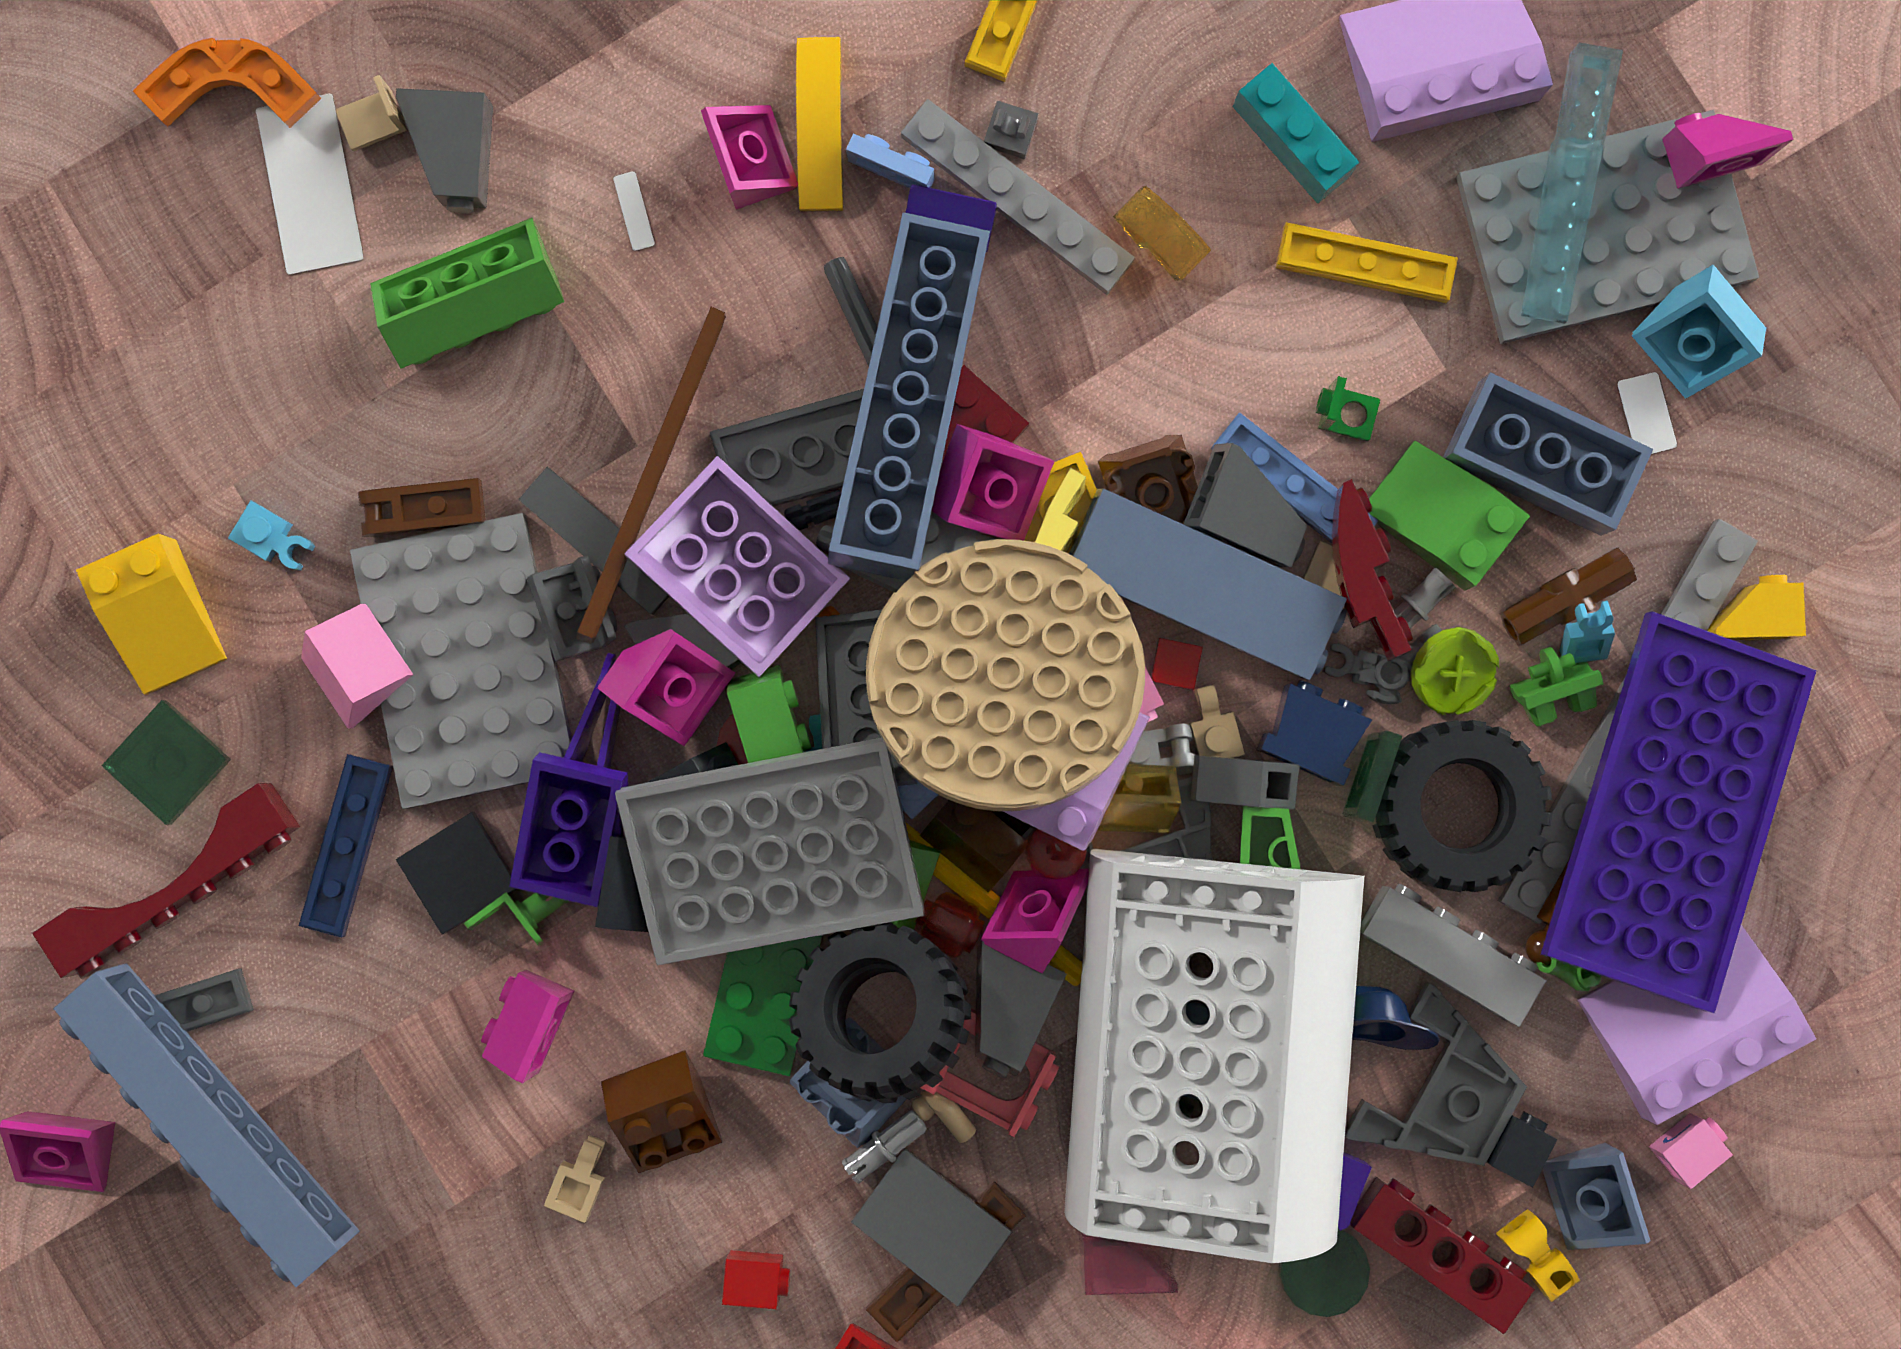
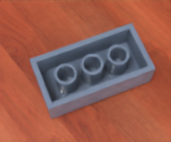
M1490 372L1477 383L1443 458L1483 481L1602 536L1617 529L1652 454L1653 448Z

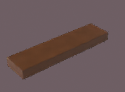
M995 1181L975 1200L977 1204L1011 1230L1026 1217L1024 1211ZM906 1267L866 1307V1311L898 1342L944 1296Z

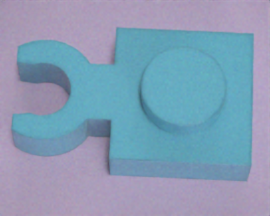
M251 500L228 539L269 562L272 561L277 552L280 561L286 567L298 571L302 570L303 565L293 560V549L297 546H302L313 551L315 545L301 536L288 537L287 534L293 524Z
M1602 601L1600 609L1594 613H1587L1585 604H1579L1575 608L1577 622L1569 623L1565 626L1559 649L1561 656L1571 653L1575 663L1608 659L1615 635L1612 625L1614 618L1608 601Z

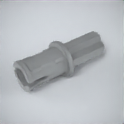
M1435 567L1408 595L1405 593L1401 595L1404 601L1394 610L1396 617L1403 616L1411 629L1421 618L1427 621L1429 619L1427 614L1456 587Z
M913 1110L908 1111L882 1132L874 1131L871 1134L872 1139L849 1157L844 1158L842 1164L849 1175L854 1173L855 1175L852 1176V1179L857 1184H860L864 1178L888 1160L892 1163L896 1161V1154L924 1134L927 1129L926 1125Z

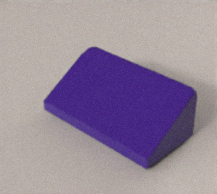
M912 184L909 191L906 213L988 230L990 234L986 248L987 252L997 203Z

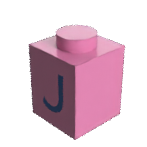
M1691 1113L1649 1146L1673 1178L1690 1189L1695 1187L1733 1155L1723 1143L1728 1137L1720 1126L1711 1118L1704 1120Z

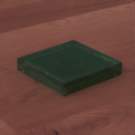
M161 700L101 766L165 825H172L231 759L167 700Z
M1388 730L1368 735L1342 813L1344 814L1343 817L1358 822H1374L1402 735Z

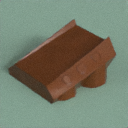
M1165 435L1163 438L1113 454H1106L1098 460L1108 491L1184 524L1198 485L1194 476L1195 465L1193 457L1186 450L1182 435Z

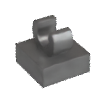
M997 101L984 142L994 150L1025 159L1039 113Z

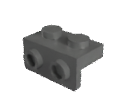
M588 555L579 557L571 564L534 573L527 578L556 662L604 648L616 639L617 621L610 607L607 609L594 643L588 644L576 639L578 629L601 576L598 568L592 566Z

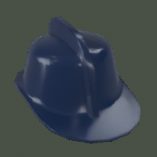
M1356 986L1352 1040L1367 1041L1403 1050H1424L1438 1045L1440 1038L1435 1032L1411 1023L1406 1004L1398 995L1382 987Z

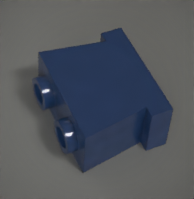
M1299 680L1296 686L1291 683L1284 685L1272 734L1264 733L1256 750L1284 763L1298 764L1300 770L1333 785L1344 786L1351 769L1343 765L1372 722V719L1363 716L1364 708L1351 701L1339 698L1336 704L1322 698L1323 690L1308 682Z

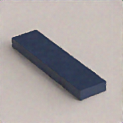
M347 754L298 926L341 938L346 936L392 773V765Z

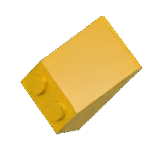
M156 534L76 569L92 610L144 695H148L227 660L176 539Z

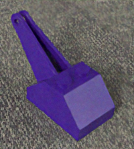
M607 654L600 676L564 758L539 752L532 760L509 887L589 906H599L610 836L623 834V825L615 792L622 787L628 786V773L610 769L621 708L612 699L610 700L597 766L584 763L583 759L607 697L597 687L616 661V654Z

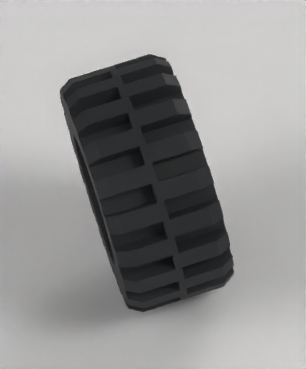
M1455 720L1432 724L1400 740V745L1395 750L1389 751L1382 762L1385 765L1381 773L1375 774L1372 784L1373 787H1376L1375 799H1370V812H1375L1377 823L1372 825L1376 838L1382 839L1385 845L1383 851L1389 860L1396 861L1401 866L1400 871L1410 878L1421 881L1424 885L1456 892L1486 891L1490 886H1501L1511 881V875L1516 871L1524 872L1533 863L1529 858L1533 851L1542 850L1547 839L1542 837L1541 833L1544 826H1551L1553 814L1546 812V800H1552L1550 786H1543L1540 778L1546 772L1540 761L1533 762L1528 756L1531 749L1523 741H1514L1510 738L1511 732L1499 726H1487L1486 722L1476 720ZM1456 763L1468 764L1483 771L1492 782L1498 798V815L1493 829L1481 843L1468 848H1452L1435 840L1425 827L1421 815V796L1430 776L1442 767Z
M888 922L877 924L873 928L866 926L851 929L852 934L848 936L842 931L836 932L828 937L831 943L829 947L823 950L817 946L811 952L809 957L814 962L808 971L801 967L795 979L802 983L799 993L791 992L789 1006L797 1010V1016L789 1019L790 1030L792 1034L800 1038V1041L795 1046L801 1058L810 1062L809 1069L817 1077L827 1081L830 1086L857 1099L868 1102L873 1099L881 1103H896L900 1096L908 1100L920 1096V1087L927 1084L933 1088L943 1080L939 1072L945 1065L952 1069L960 1058L954 1054L958 1043L962 1045L967 1043L969 1031L963 1028L964 1020L971 1019V1005L964 1000V995L968 993L965 980L957 974L958 967L939 947L917 931L904 925L898 928L893 923ZM882 973H899L905 976L915 989L917 1005L914 1021L904 1038L890 1049L875 1054L861 1052L851 1044L847 1035L845 1020L849 1002L856 990L868 979Z

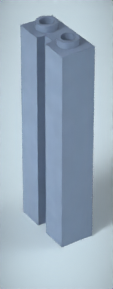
M1104 488L1097 489L1084 517L1081 530L1068 554L1087 564V568L1096 573L1106 584H1110L1121 598L1300 678L1311 680L1313 673L1319 674L1328 657V650L1325 647L1331 633L1336 634L1340 630L1346 618L1347 610L1343 607L1347 598Z

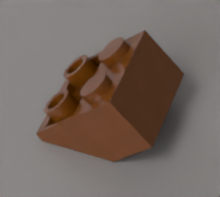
M686 1050L601 1081L608 1124L638 1173L659 1168L666 1163L691 1154L700 1153L709 1147L723 1143L702 1081Z

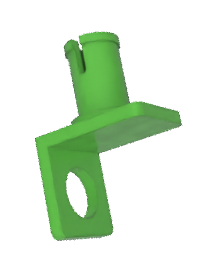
M506 892L467 920L464 925L471 931L505 905H508L539 947L544 942L536 932L539 929L537 924L570 901L556 897L546 901L550 896L534 893L520 903L518 900L513 902Z

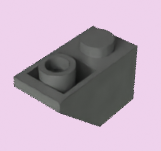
M1194 755L1190 800L1253 807L1295 809L1299 765Z

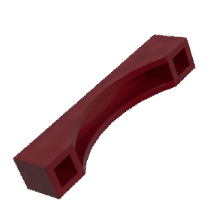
M257 783L220 808L214 829L201 853L185 872L165 888L143 900L120 907L83 906L69 908L32 934L60 978L78 975L80 979H84L104 967L105 963L102 959L116 950L118 954H121L139 944L143 940L140 933L152 925L159 929L180 916L177 909L191 900L193 904H197L217 891L214 884L229 875L230 879H234L250 870L255 865L252 859L265 850L268 854H272L285 847L292 841L289 834L300 828L273 784Z

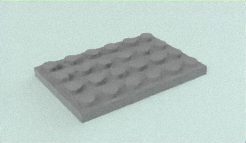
M1710 110L1702 112L1701 115L1702 118L1715 115V112ZM1678 119L1460 172L1456 176L1500 344L1657 306L1676 286L1711 265L1718 269L1732 287L1758 279L1759 274L1732 175L1728 174L1683 188H1677L1662 139L1675 127L1674 122Z
M524 513L350 550L360 604L368 606L413 673V676L381 703L402 809L528 783L532 760L539 752L564 758L572 737L557 664L527 580L531 574L538 572L528 523Z
M882 738L622 787L615 792L657 965L924 916V905L891 754Z

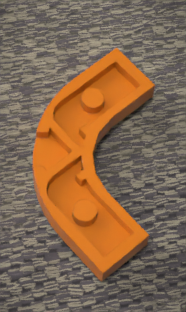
M208 38L189 44L168 57L133 90L137 97L167 127L199 97L214 88L233 85L247 88L259 96L289 128L322 99L280 55L260 43L240 38V40L217 41L214 38Z

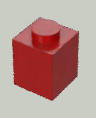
M730 1250L725 1263L722 1305L777 1309L780 1296H788L790 1269L782 1268L784 1255Z

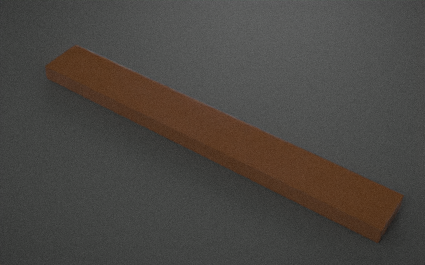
M710 307L578 629L576 639L588 644L594 643L628 560L624 554L636 541L724 325L725 312L714 307Z

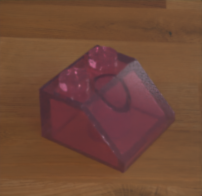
M1079 1231L1080 1277L1085 1295L1178 1293V1283L1170 1265L1148 1244L1089 1236Z

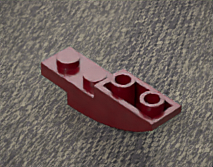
M1351 479L1344 482L1337 490L1333 512L1332 546L1337 583L1341 596L1347 598L1344 607L1347 610L1352 627L1355 628L1370 622L1389 662L1412 650L1408 642L1412 641L1413 637L1404 617H1396L1389 601H1392L1394 596L1388 581L1383 575L1378 577L1375 570L1383 567L1390 561L1387 553L1391 552L1390 543L1381 528H1374L1368 513L1372 512V506L1366 492L1362 487L1356 489Z

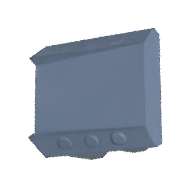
M851 1017L845 1020L848 1038L856 1049L868 1054L885 1051ZM809 1061L790 1079V1084L798 1090L801 1097L806 1102L811 1103L827 1118L828 1125L837 1134L845 1136L857 1148L872 1139L871 1134L874 1131H878L907 1100L903 1096L898 1097L896 1103H881L873 1099L868 1102L857 1099L830 1086L827 1081L817 1077L809 1069Z

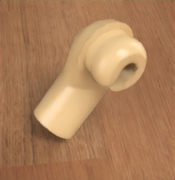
M924 1090L921 1092L922 1096L913 1100L912 1108L923 1121H928L936 1113L959 1143L968 1141L975 1134V1126L958 1104L935 1092L933 1095Z

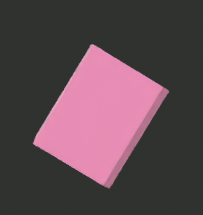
M360 604L305 631L301 659L348 729L354 728L413 676V673L366 604Z

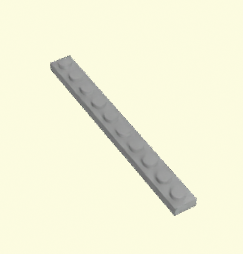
M1721 519L1713 521L1661 614L1707 631L1758 540ZM1625 678L1548 813H1553L1551 826L1543 827L1541 836L1547 840L1542 850L1533 851L1529 857L1533 863L1524 872L1516 871L1512 874V880L1507 883L1497 900L1534 923L1541 924L1542 921L1537 918V915L1570 859Z

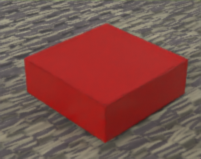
M1159 638L1151 672L1153 683L1193 691L1195 689L1203 646Z

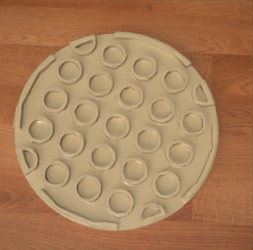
M997 539L975 542L973 546L961 548L948 554L945 552L921 566L919 571H914V575L896 593L892 594L881 611L869 642L866 660V685L872 716L881 738L897 762L914 779L938 795L962 805L991 811H1020L1050 805L1068 798L1096 780L1111 766L1129 740L1138 720L1145 687L1143 646L1131 619V613L1110 584H1106L1096 573L1087 568V564L1072 555L1051 546L1022 540Z

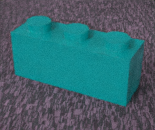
M1273 63L1268 65L1238 91L1232 107L1317 204L1351 177L1359 164L1358 159Z

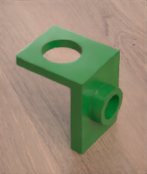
M1338 376L1328 389L1322 388L1315 411V413L1321 414L1318 429L1369 441L1380 399L1344 389L1347 378ZM1355 402L1365 409L1366 419L1361 426L1350 427L1343 422L1341 410L1347 403Z

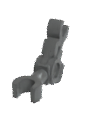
M1437 624L1432 625L1410 644L1411 651L1389 662L1386 656L1382 654L1358 650L1356 656L1353 655L1346 645L1332 644L1330 650L1343 655L1344 665L1340 669L1326 666L1323 672L1331 677L1353 674L1352 683L1363 685L1370 683L1379 689V692L1367 690L1366 694L1370 699L1382 704H1398L1402 702L1399 690L1404 688L1409 681L1411 668L1417 652L1429 638L1442 631V629Z

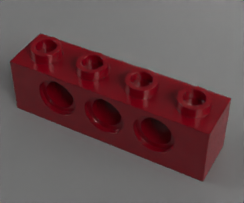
M1376 1177L1357 1204L1350 1221L1351 1227L1502 1334H1505L1535 1290L1523 1280L1527 1272L1505 1256L1500 1262L1486 1254L1490 1246L1470 1231L1466 1230L1464 1235L1460 1236L1448 1226L1452 1219L1433 1205L1429 1204L1426 1210H1423L1411 1200L1415 1193L1396 1179L1392 1178L1389 1184H1386ZM1403 1215H1413L1415 1225L1412 1231L1405 1235L1396 1234V1221ZM1441 1241H1450L1452 1245L1450 1255L1442 1261L1433 1260L1432 1251L1435 1245ZM1487 1267L1489 1271L1487 1281L1482 1286L1472 1287L1470 1285L1472 1272L1477 1268Z

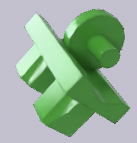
M1547 647L1540 650L1541 663L1528 667L1531 678L1509 685L1512 697L1523 706L1529 720L1536 726H1541L1553 722L1557 718L1553 702L1555 700L1566 697L1568 707L1573 712H1583L1597 706L1595 687L1604 683L1601 672L1599 670L1593 671L1587 662L1575 663L1571 653L1558 657L1552 647Z

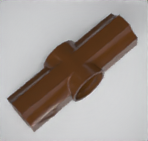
M1617 547L1577 570L1573 568L1540 586L1541 590L1506 608L1505 611L1499 613L1502 618V624L1510 638L1518 646H1521L1558 624L1563 626L1575 620V608L1579 604H1585L1588 613L1597 607V602L1631 585V583L1637 580L1635 568L1628 556Z

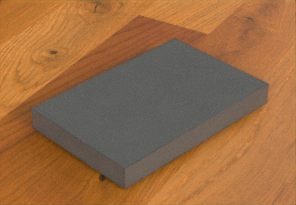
M908 1149L902 1151L851 1221V1223L957 1307L962 1304L1013 1233L1011 1229Z

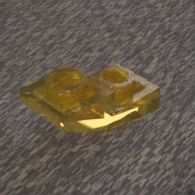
M1142 186L1113 216L1140 249L1148 248L1175 281L1183 280L1211 251L1210 247L1170 205L1147 186Z

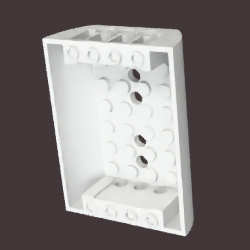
M1103 849L1091 850L1064 1211L1066 1219L1073 1227L1089 1236L1267 1263L1290 1262L1313 1257L1328 1251L1337 1243L1364 876ZM1193 953H1205L1211 958L1213 972L1210 977L1200 978L1192 973L1189 961ZM1190 1000H1200L1208 1006L1210 1018L1206 1024L1197 1025L1188 1019L1186 1006ZM1192 1094L1200 1099L1203 1105V1112L1200 1117L1191 1119L1182 1114L1179 1108V1100L1182 1095ZM1181 1141L1193 1143L1199 1151L1198 1163L1186 1165L1179 1161L1175 1151L1177 1143Z

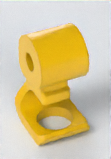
M1528 1209L1495 1233L1513 1252L1527 1258L1530 1266L1526 1269V1272L1550 1302H1553L1580 1281L1577 1273L1563 1253L1556 1247L1550 1250L1547 1244L1546 1227Z

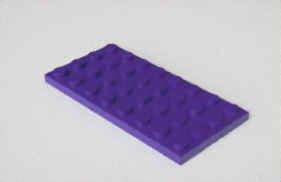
M1653 611L1645 613L1540 955L1705 1012L1715 1013L1817 670Z

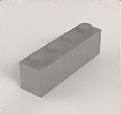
M1399 883L1395 889L1382 886L1361 921L1360 934L1506 1022L1520 1027L1547 981L1535 974L1538 966L1515 952L1511 959L1498 952L1496 948L1499 942L1475 929L1472 936L1457 927L1460 919L1437 906L1434 912H1431L1418 903L1422 896Z

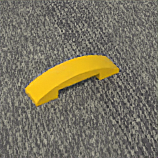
M841 37L797 38L796 125L800 212L843 211Z

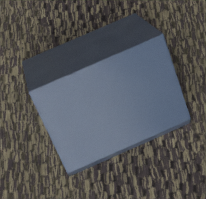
M1602 1143L1546 1161L1542 1170L1567 1250L1647 1244L1651 1241L1622 1151L1607 1143Z

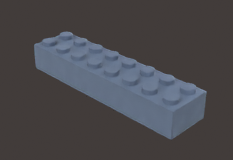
M902 213L829 547V565L904 581L914 575V571H919L990 231Z
M127 963L96 971L53 1008L61 1017L59 1023L62 1029L73 1039H80L91 1052L89 1057L95 1067L104 1074L110 1073L121 1086L119 1091L123 1099L133 1108H140L151 1121L150 1128L155 1136L164 1143H170L181 1155L180 1162L183 1168L193 1177H200L211 1189L210 1197L216 1206L226 1213L231 1212L242 1225L240 1231L244 1238L255 1247L260 1246L271 1258L270 1265L273 1271L283 1281H291L297 1287L360 1232L191 1036L179 1026L178 1021L155 998L151 990Z

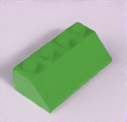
M533 218L370 283L377 327L400 369L412 364H423L436 354L453 347H465L475 338L493 331H504L513 326L517 321L534 314H546L557 305L564 303L558 278Z

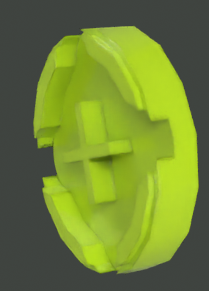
M1462 627L1442 630L1429 638L1417 652L1411 668L1412 687L1418 699L1436 713H1456L1457 715L1468 713L1483 704L1494 690L1497 682L1495 674L1496 667L1499 668V657L1493 645L1474 630Z

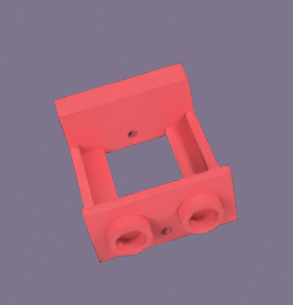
M971 1008V1019L964 1020L963 1028L975 1036L976 1010ZM1035 1042L1025 1063L1030 1072V1083L1025 1093L1016 1099L1004 1100L997 1098L948 1072L947 1065L939 1072L943 1077L941 1082L933 1088L927 1084L920 1088L933 1095L935 1092L1005 1128L1008 1130L1009 1135L1015 1137L1019 1128L1027 1130L1038 1110V1106L1032 1102L1040 1087L1048 1090L1057 1074L1059 1066L1053 1063L1056 1058L1055 1052ZM958 1043V1045H957V1047H956V1049H955V1051H954V1054H956V1052H957V1050H958V1048H959V1046H960V1043Z

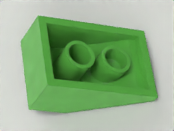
M1413 441L1369 498L1372 506V512L1369 514L1378 520V525L1432 567L1440 570L1463 591L1475 587L1530 517L1528 513L1494 487L1417 441Z

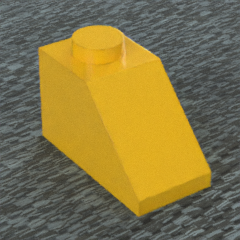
M1787 575L1760 576L1759 584L1744 587L1712 621L1707 631L1731 640H1775L1806 636L1804 582L1787 583Z

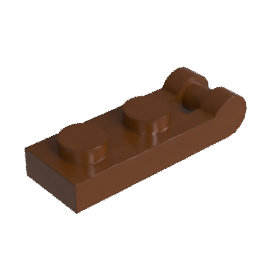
M479 478L358 492L359 506L364 507L365 522H361L362 537H380L389 534L452 528L484 523L486 521L482 480ZM392 503L393 518L383 519L382 505Z

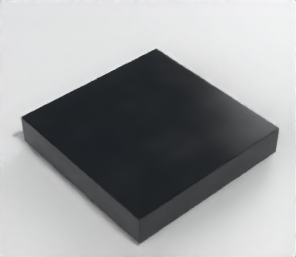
M470 812L396 859L441 935L448 933L472 918L504 893L510 894L518 889L509 887L512 872L475 812Z

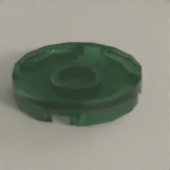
M1338 1229L1337 1243L1331 1249L1313 1257L1279 1263L1278 1272L1282 1288L1295 1306L1310 1315L1331 1317L1343 1314L1359 1303L1368 1288L1370 1267L1366 1252L1356 1238L1347 1231H1339Z

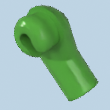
M1551 959V965L1548 966L1542 962H1537L1538 969L1541 972L1557 976L1576 991H1589L1591 987L1597 986L1601 982V975Z

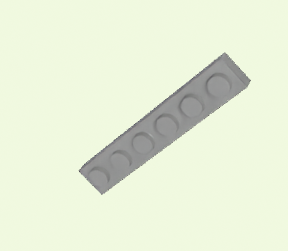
M929 99L924 102L902 130V139L979 198L996 202V211L1106 295L1110 293L1134 262L1135 257Z

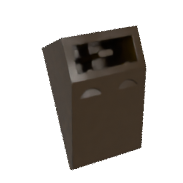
M948 800L919 836L933 848L940 850L945 858L989 892L1007 873L1040 829L1003 811L977 809Z

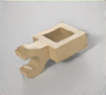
M1214 685L1194 689L1201 720L1190 722L1189 725L1191 726L1197 755L1223 758L1245 755L1234 712L1220 714Z
M589 1135L588 1139L584 1140L575 1165L566 1161L560 1164L545 1201V1207L586 1223L605 1177L595 1174L593 1171L606 1141Z

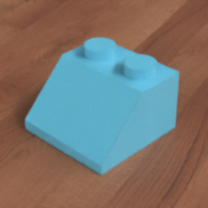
M1711 265L1676 286L1633 331L1632 337L1686 399L1761 357L1766 327L1718 269Z

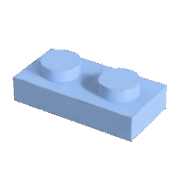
M853 133L846 148L848 162L908 188L912 184L928 188L932 187L935 181L934 168L929 166L930 162L926 158L909 151L902 155L890 150V145L877 136L866 134L865 138Z

